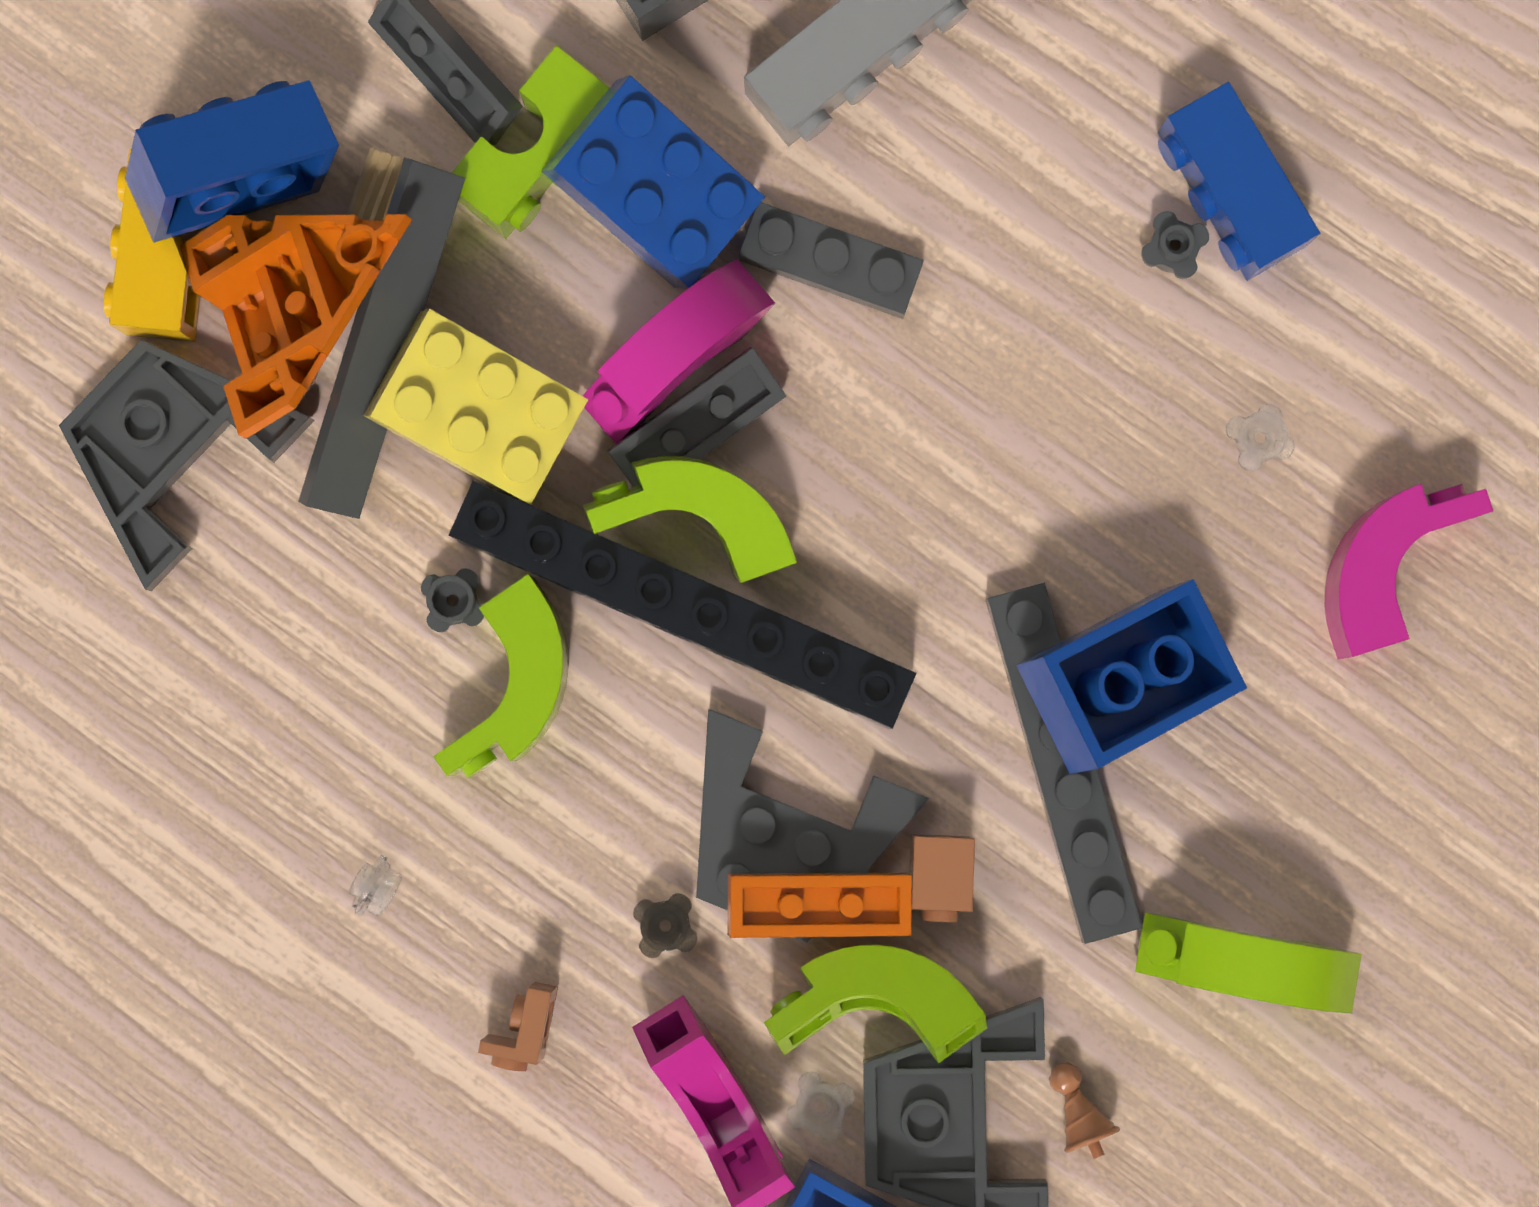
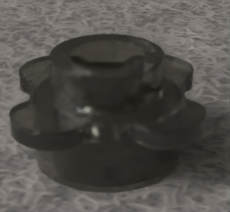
M675 893L669 900L655 903L649 899H643L635 906L633 916L635 920L640 922L641 935L643 937L639 943V949L646 957L657 958L662 951L678 949L681 952H689L695 947L698 936L690 927L688 913L692 908V903L686 895ZM668 920L671 923V929L669 931L661 930V921Z

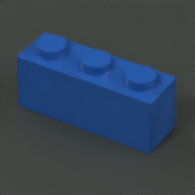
M1229 81L1166 118L1158 131L1161 138L1158 140L1160 153L1173 171L1180 169L1191 188L1188 191V197L1192 207L1203 221L1210 219L1221 237V240L1218 241L1219 250L1225 262L1233 271L1241 270L1248 281L1304 249L1321 234Z

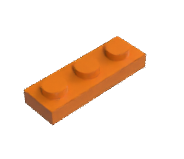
M909 873L728 874L727 935L730 938L911 936L912 875Z

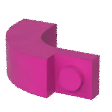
M737 259L716 269L661 309L598 370L600 377L583 395V397L588 399L584 408L615 443H618L636 430L658 405L696 369L719 352L742 340L775 304L774 300Z
M1419 484L1380 501L1353 523L1336 548L1329 566L1325 585L1324 607L1326 623L1337 659L1358 656L1410 639L1396 597V574L1402 557L1416 540L1431 531L1493 512L1486 489L1466 495L1463 484L1456 485L1427 495L1431 505L1429 506L1422 484Z
M682 995L632 1027L650 1068L672 1095L695 1131L710 1159L731 1207H765L794 1189L795 1186L781 1160L783 1155L761 1114L716 1040L685 996Z

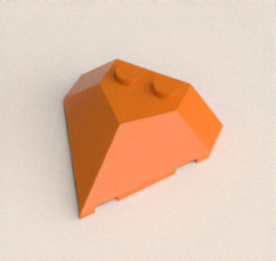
M386 214L384 220H361L357 215H275L274 220H251L245 215H226L179 245L193 291L223 311L242 371L240 376L223 385L239 436L247 439L298 406L314 384L321 366L410 225L412 219L408 215Z

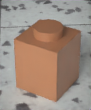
M911 834L909 874L912 875V910H922L923 921L958 922V911L973 912L975 838L970 836Z

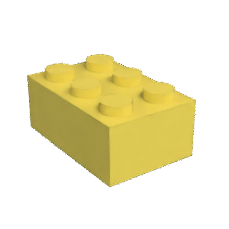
M429 308L421 311L363 416L494 489L531 505L588 399Z

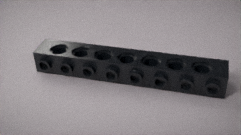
M474 480L449 533L450 537L464 545L887 729H893L917 674Z

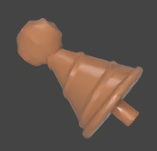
M1069 1062L1060 1063L1051 1070L1049 1082L1054 1091L1065 1095L1066 1128L1064 1131L1066 1133V1147L1064 1151L1069 1153L1088 1145L1094 1159L1101 1157L1105 1154L1099 1140L1119 1132L1120 1128L1115 1126L1112 1121H1109L1097 1109V1106L1092 1104L1081 1093L1079 1088L1082 1081V1073L1079 1068Z

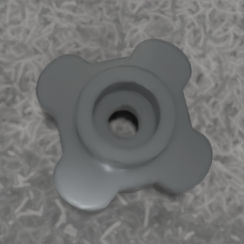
M1170 211L1158 214L1153 220L1155 232L1150 242L1142 248V260L1147 266H1156L1162 271L1174 273L1179 279H1187L1193 276L1198 268L1195 261L1198 252L1209 241L1207 228L1200 223L1189 225L1179 221L1176 215ZM1172 240H1177L1180 243L1179 250L1171 249L1170 242Z
M463 568L454 576L439 577L432 574L423 580L421 592L426 596L427 607L430 611L426 620L432 630L445 632L451 625L466 623L469 626H477L482 622L484 615L479 609L482 605L478 603L476 593L479 577L474 571ZM451 595L458 597V603L455 606L448 604V597Z

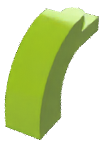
M659 456L632 462L638 486L628 488L626 480L606 485L592 492L595 501L583 505L594 534L663 510H682L696 514L707 520L715 528L723 544L733 576L740 583L797 563L784 526L768 502L742 479L726 469L707 461L682 456Z
M527 574L479 607L506 650L509 661V682L503 700L490 717L433 756L446 776H455L462 771L467 779L471 778L497 760L492 751L497 746L502 748L510 762L520 760L542 739L559 711L568 677L566 638L555 608L536 579L530 574Z
M1145 913L1135 972L1176 981V984L1252 1000L1311 1010L1352 1014L1362 954L1309 942L1261 936L1159 914Z
M859 945L842 948L826 953L803 965L800 969L811 989L803 995L800 991H795L782 998L772 1007L770 1011L772 1017L764 1022L770 1036L781 1052L786 1055L840 1016L859 1010H879L895 1015L906 1022L917 1033L938 1063L987 1029L985 1013L961 982L950 972L920 954L906 949L883 945Z

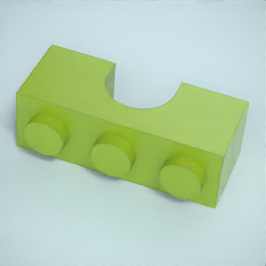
M556 45L519 90L525 108L543 122V132L540 139L531 149L522 153L510 154L498 150L483 137H480L451 172L465 178L458 202L505 239L509 237L515 228L519 232L526 229L541 209V203L538 202L540 197L552 183L557 186L541 171L610 87Z

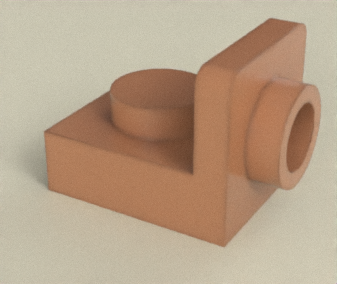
M534 982L527 988L526 996L517 994L509 1024V1030L518 1032L517 1039L488 1034L480 1040L478 1053L492 1056L491 1065L506 1070L526 1071L528 1063L537 1065L545 1056L558 986Z

